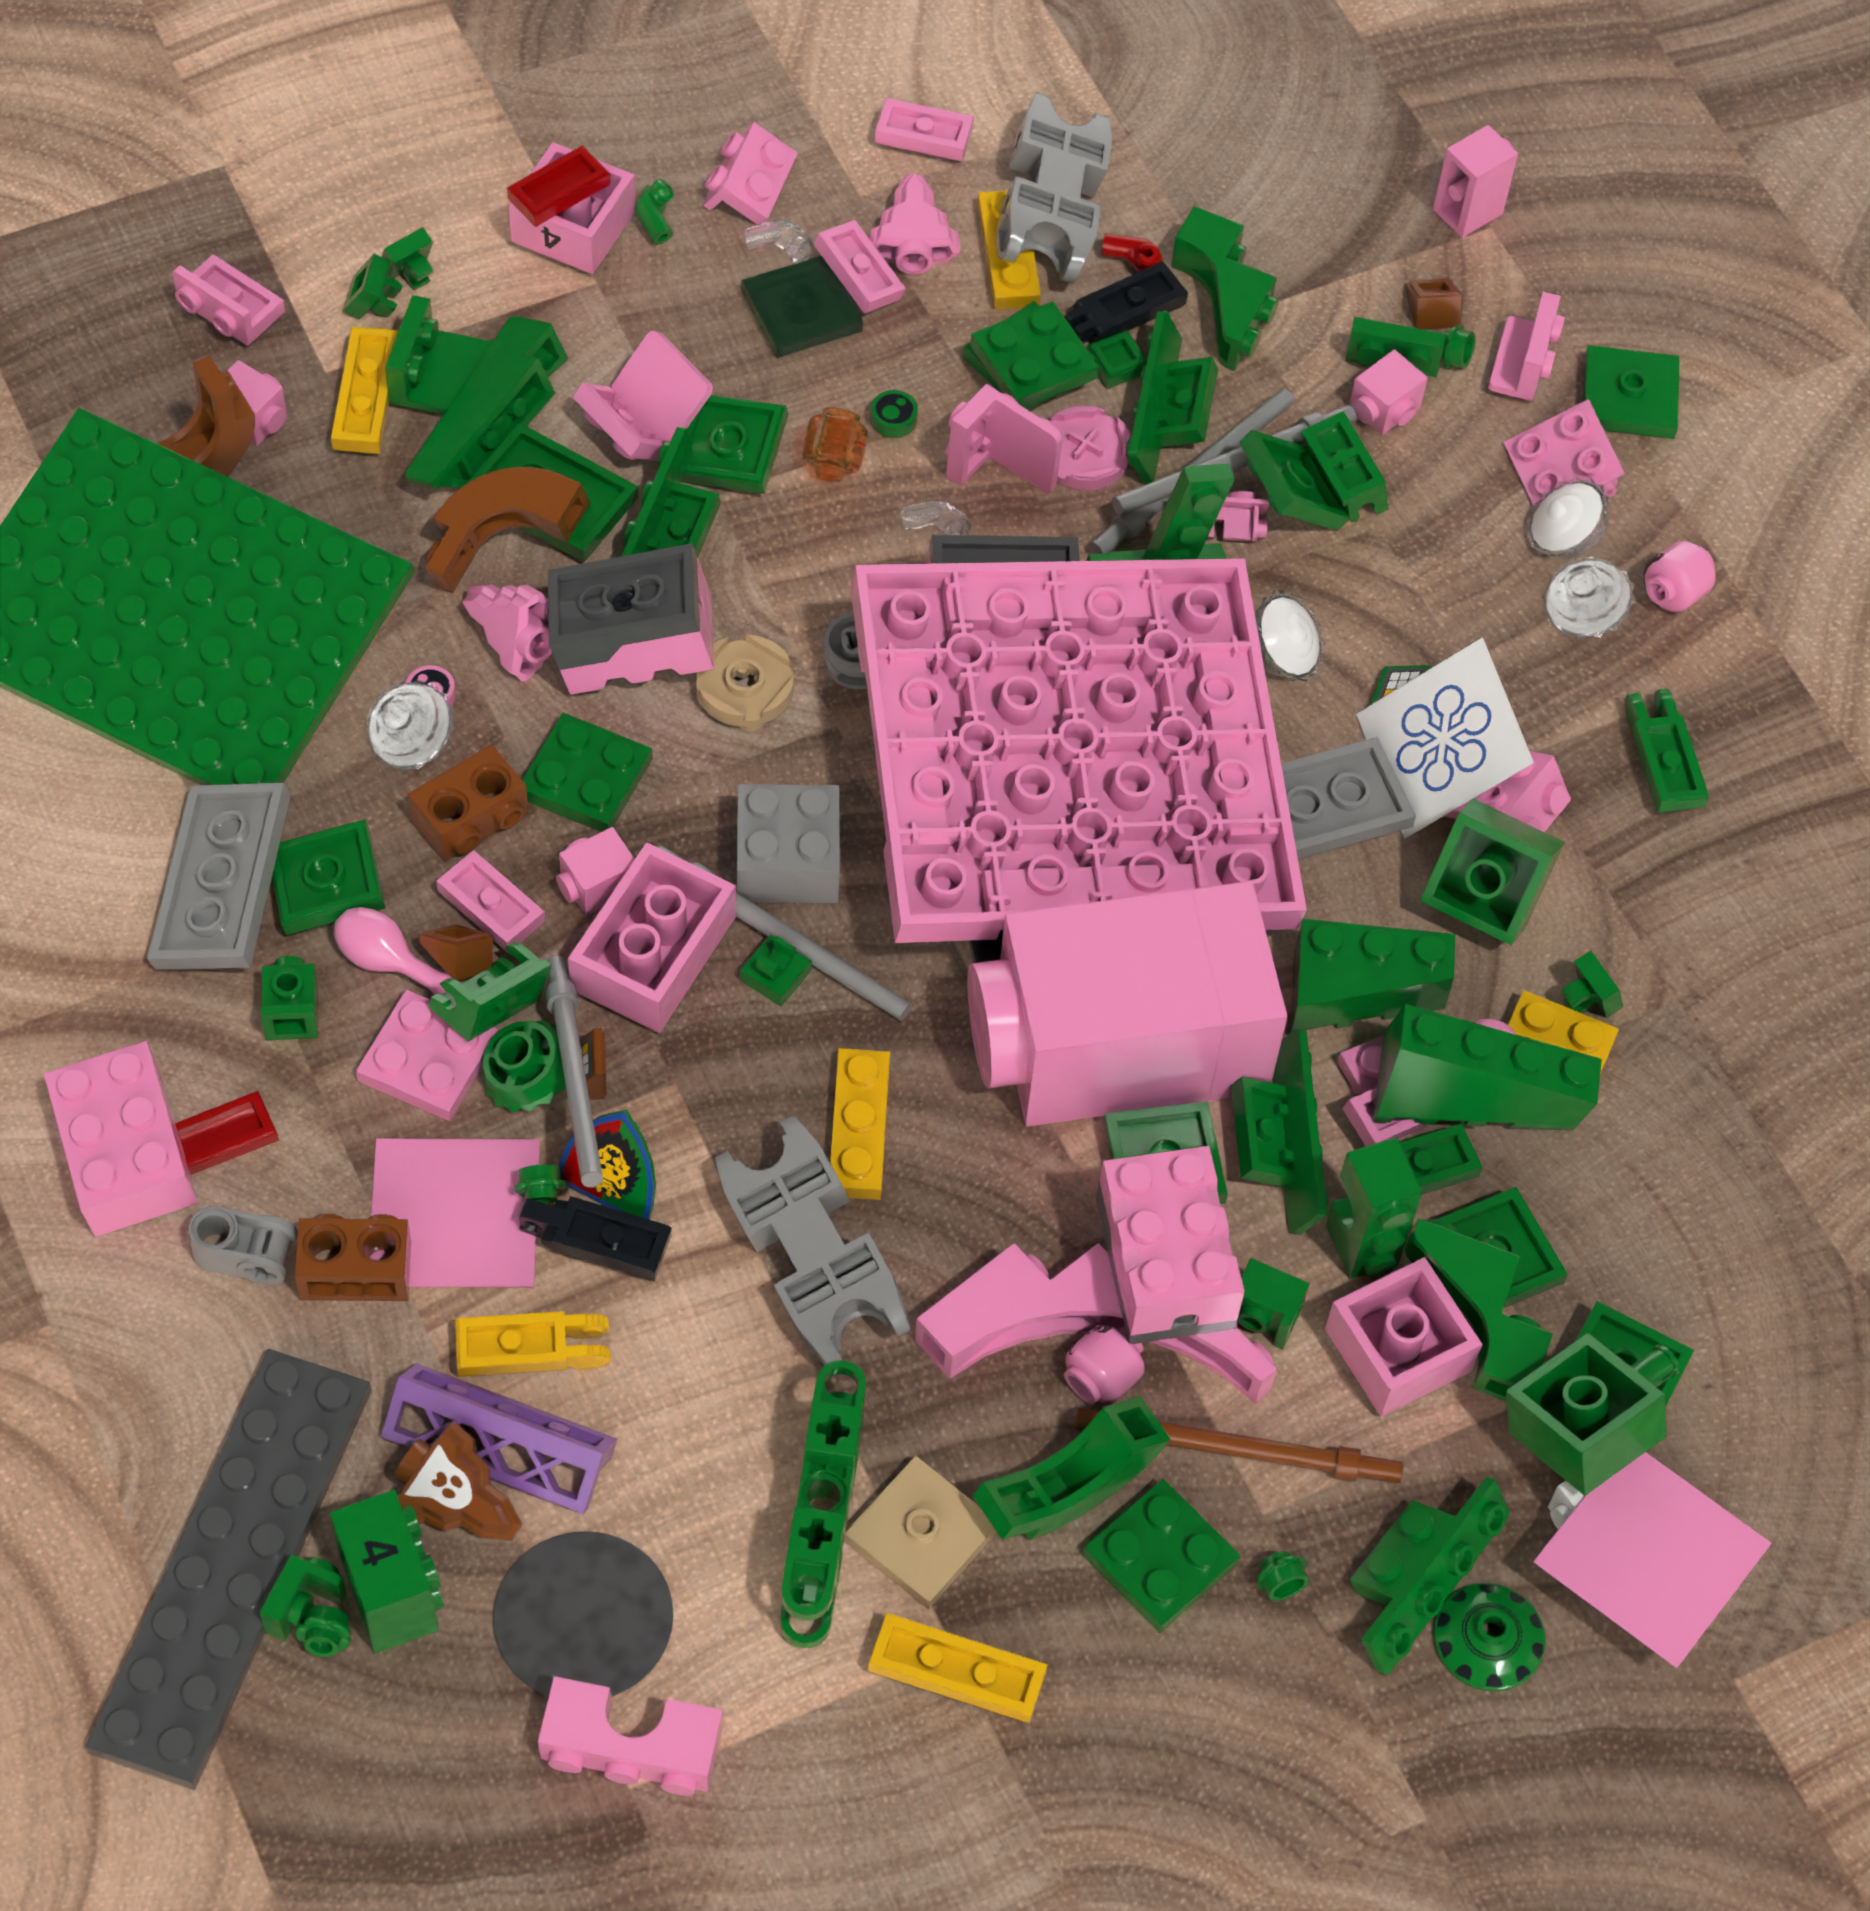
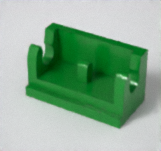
M1344 411L1301 430V436L1306 442L1307 447L1310 449L1343 507H1345L1351 521L1356 522L1359 520L1358 510L1368 503L1371 504L1376 514L1388 510L1386 481Z
M512 942L505 946V949L519 961L520 965L516 967L512 961L501 957L496 960L494 966L462 984L453 978H448L440 983L446 993L442 995L437 993L432 996L428 1007L469 1042L540 1001L552 964L545 958L540 960L521 943Z

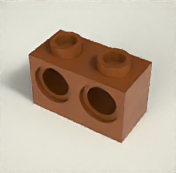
M492 744L407 794L411 822L444 862L458 854L464 855L473 851L483 839L500 829H509L515 826L525 814L529 813L526 784ZM491 792L500 793V794H498V795H496V796H486V795H485V794L491 793ZM448 817L458 818L454 821H443V819Z
M320 1214L314 1218H299L295 1281L300 1300L408 1301L411 1260V1236L408 1219H398L388 1214H376L368 1219H344L336 1214ZM324 1250L339 1252L335 1257L328 1260L315 1258L318 1253ZM379 1250H388L393 1253L384 1260L369 1258L374 1252Z

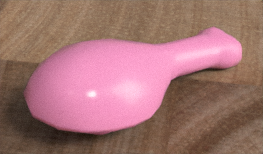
M359 907L347 909L336 919L333 936L338 948L356 966L376 972L398 971L427 987L433 995L446 993L440 983L452 977L416 958L410 952L401 930L388 916L373 909Z

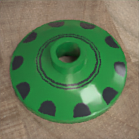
M1481 1583L1458 1590L1445 1601L1435 1620L1434 1644L1441 1662L1456 1679L1475 1689L1505 1691L1517 1687L1534 1674L1544 1655L1545 1631L1537 1611L1522 1595L1501 1585ZM1486 1623L1496 1624L1502 1629L1503 1634L1499 1637H1492L1485 1632L1483 1625Z

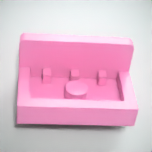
M753 122L741 134L736 131L733 132L724 143L720 154L725 158L722 164L715 167L705 183V187L709 189L703 206L711 211L717 204L724 201L753 223L760 226L768 219L798 153L760 125Z
M214 254L193 273L182 266H178L172 272L176 290L175 296L179 304L186 311L192 314L198 313L210 321L224 336H233L246 346H249L285 313L283 299Z
M1543 292L1535 321L1515 316L1507 317L1488 386L1490 391L1533 401L1539 377L1549 379L1556 352L1547 350L1549 342L1558 344L1565 317L1556 315L1561 296Z

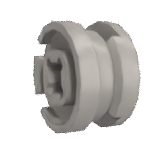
M852 612L841 615L831 622L827 628L824 638V665L828 675L837 684L849 689L863 690L867 689L865 672H861L854 613Z

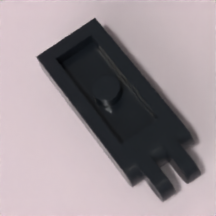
M1164 261L1078 299L1073 305L1074 310L1068 312L1064 317L1082 343L1094 337L1100 341L1155 319L1157 312H1170L1186 305L1188 291Z

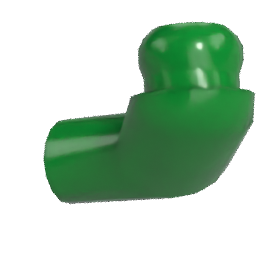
M656 179L651 186L646 185L641 190L635 204L636 216L655 245L668 241L673 235V231L664 218L663 212L666 208V203L673 199L674 191L664 179Z

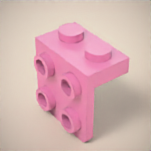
M650 331L610 387L582 382L572 398L585 410L583 414L585 419L596 428L605 431L614 440L612 444L614 449L623 457L632 461H636L637 458L658 461L663 443L671 441L677 426L689 427L712 394L713 387L711 382L661 332Z
M988 384L968 403L961 402L954 409L948 422L951 431L950 440L945 454L948 456L946 478L961 487L988 458H991L1047 494L1056 487L1063 436L1052 422L1045 418H1039L1019 405L1012 396L1000 393Z
M1530 751L1534 764L1474 799L1545 832L1564 810L1571 798L1554 756ZM1469 802L1443 817L1457 819L1459 812Z

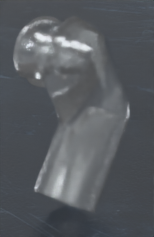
M778 218L744 229V237L750 251L775 244L786 251L791 261L798 263L806 261L811 255L812 240L809 234L786 219Z
M941 499L901 507L900 510L902 523L906 531L933 525L943 535H969V530L971 529L967 515Z

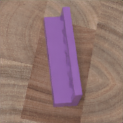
M418 1363L398 1377L381 1434L382 1438L411 1448L418 1439H422L431 1446L435 1441L431 1438L436 1435L439 1437L452 1421L458 1425L463 1423L474 1427L484 1445V1448L475 1451V1453L480 1458L488 1454L491 1459L489 1461L482 1458L490 1466V1479L582 1514L589 1509L600 1470L612 1459L618 1440L617 1438ZM406 1402L425 1409L434 1428L423 1434H418L399 1427ZM442 1416H445L452 1420L445 1423ZM492 1435H495L503 1439L495 1442ZM511 1443L524 1446L535 1467L522 1473L510 1469L499 1449ZM543 1454L553 1458L546 1461ZM566 1462L585 1469L579 1493L576 1494L560 1488L550 1468ZM540 1474L542 1480L536 1479L532 1476Z

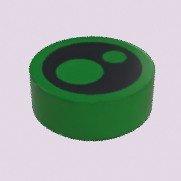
M888 390L877 395L872 401L870 421L873 428L881 435L891 438L903 437L911 433L916 427L918 406L915 399L908 393L899 390Z

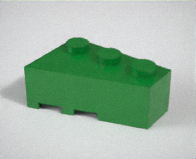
M1303 918L1294 949L1290 1033L1294 1029L1306 1031L1307 1029L1334 1024L1336 1029L1352 1026L1355 1020L1382 1016L1383 1020L1396 1017L1405 1004L1430 1011L1445 1009L1454 980L1455 934Z

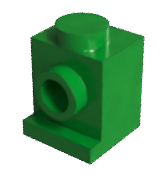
M282 956L274 961V965L262 966L261 1019L266 1041L318 1038V981L314 963L305 964V961L297 956Z
M1250 1258L1241 1275L1245 1292L1237 1321L1250 1331L1256 1333L1267 1332L1276 1336L1273 1346L1283 1350L1304 1306L1310 1283Z

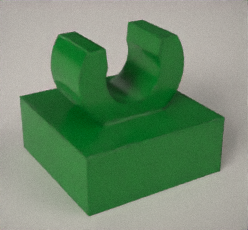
M423 227L385 247L381 256L390 261L386 277L395 279L403 274L407 283L414 291L430 282L428 275L433 273V268L427 260L433 241Z
M374 253L353 276L343 312L359 320L370 308L382 317H389L397 308V304L388 300L384 294L394 299L403 286L396 279L386 277L390 261Z
M769 935L740 969V981L781 1007L809 975L812 961L798 953L796 947L779 936L775 938Z
M1589 951L1576 959L1574 965L1578 979L1561 990L1566 997L1564 1002L1567 1006L1583 1014L1596 1003L1606 1018L1622 1009L1623 1003L1619 988L1593 952Z

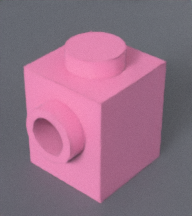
M1394 349L1355 378L1349 405L1355 409L1357 418L1361 422L1369 424L1383 436L1397 424L1403 426L1413 418L1421 407L1428 377Z
M237 360L227 371L231 374L255 413V427L250 443L257 447L269 434L276 433L285 422L287 411L284 390L273 376L267 373L261 374L240 360Z
M611 827L590 838L577 839L564 851L560 852L561 874L556 876V881L568 903L576 901L587 917L602 909L635 859L615 829Z

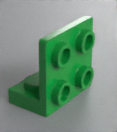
M412 295L385 366L389 403L445 414L493 341L438 330V320L432 319L431 299Z

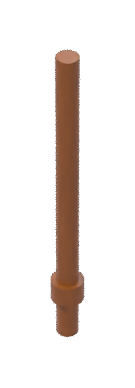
M1079 1408L1075 1430L1083 1431L1099 1411ZM1159 1421L1171 1439L1167 1445L1334 1472V1478L1356 1482L1358 1476L1401 1483L1402 1461L1361 1455V1449L1338 1446V1451Z

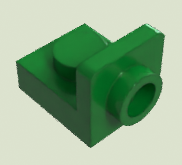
M291 1554L260 1611L265 1633L286 1642L293 1627L303 1624L306 1611L312 1608L314 1596L311 1593L341 1605L347 1594L343 1577L339 1575L340 1571L324 1559L312 1556L307 1561Z

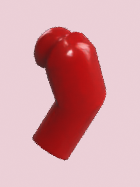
M1109 233L1104 234L1102 256L1125 259L1138 272L1163 261L1161 251L1149 239Z

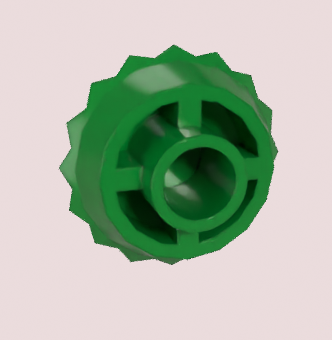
M544 1020L535 1022L520 1021L502 1028L491 1038L484 1051L483 1070L480 1079L485 1086V1095L492 1097L496 1107L505 1106L512 1113L520 1109L532 1112L539 1104H550L554 1094L565 1090V1079L556 1025L548 1024Z

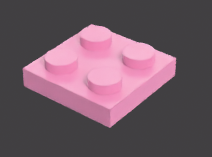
M406 989L357 1068V1081L447 1121H451L483 1067L485 1049L491 1038L499 1031L493 1027L468 1042L428 1007L430 999Z

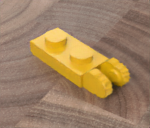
M564 1311L455 1319L458 1377L568 1370L567 1366L578 1370L596 1369L607 1366L611 1361L609 1347L605 1345L566 1346V1335L576 1339H585L588 1337H600L608 1333L609 1319L604 1314L565 1315Z

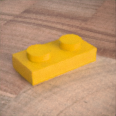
M1523 990L1508 1024L1516 1035L1601 1058L1600 1074L1619 1031L1617 1027L1526 990Z

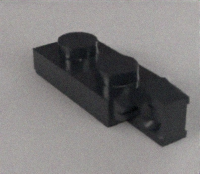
M570 1196L568 1201L557 1199L554 1206L527 1198L519 1217L520 1231L541 1238V1245L553 1249L555 1252L654 1282L672 1234V1227H669V1225Z

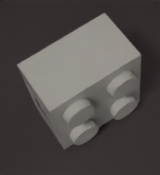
M738 784L737 893L752 903H838L840 877L839 785Z

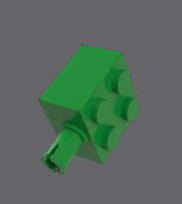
M1587 1333L1506 1390L1509 1434L1582 1495L1586 1496L1667 1437L1665 1394L1657 1387L1680 1372L1678 1370L1680 1367L1679 1363L1667 1347L1658 1344L1649 1353L1629 1366Z

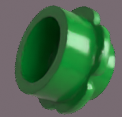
M1458 324L1453 326L1450 331L1445 330L1443 332L1446 334L1441 358H1443L1445 368L1451 370L1452 366L1466 368L1471 361L1475 348V333L1464 330V326Z
M542 1164L519 1169L517 1171L518 1184L513 1189L515 1193L524 1196L525 1201L529 1198L550 1204L557 1200V1193L565 1189L567 1184L566 1181L561 1180L559 1166Z
M1280 1551L1268 1556L1260 1564L1261 1571L1257 1575L1258 1588L1265 1590L1272 1601L1284 1600L1298 1594L1309 1583V1577L1305 1571L1308 1565L1306 1559L1291 1555L1288 1551Z
M315 1606L306 1611L303 1624L297 1625L295 1634L299 1641L305 1642V1649L312 1655L330 1657L338 1651L345 1650L350 1645V1620L340 1609L331 1606Z

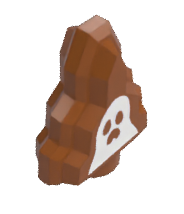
M454 1421L445 1428L431 1446L422 1439H418L403 1457L393 1475L405 1484L398 1496L401 1507L412 1505L419 1526L426 1522L442 1531L463 1526L481 1538L512 1541L523 1523L509 1497L491 1485L490 1466L474 1452L475 1439Z

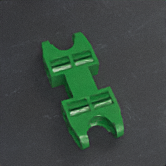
M845 1360L826 1364L820 1369L816 1378L797 1504L794 1508L781 1591V1632L785 1640L799 1648H813L822 1644L827 1639L831 1630L850 1500H852L864 1423L863 1409L866 1395V1376L860 1367ZM837 1374H845L855 1380L857 1389L853 1394L843 1391L829 1394L825 1384L830 1377ZM817 1497H829L837 1505L829 1510H819L813 1507L810 1502ZM791 1616L802 1621L815 1620L820 1617L822 1624L815 1633L802 1635L792 1629L789 1621Z

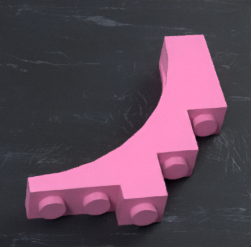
M1014 1243L920 1315L916 1321L915 1342L951 1379L982 1358L1022 1342L1062 1334H1086L1098 1324L1110 1325L1116 1329L1125 1327L1108 1252L1097 1243L1053 1279L1049 1280L1048 1271L1043 1263L1032 1254L1026 1256ZM1237 1323L1235 1329L1150 1341L1156 1345L1187 1355L1223 1376L1254 1404L1271 1391L1277 1371L1273 1358L1260 1343L1255 1341L1251 1343L1237 1328Z

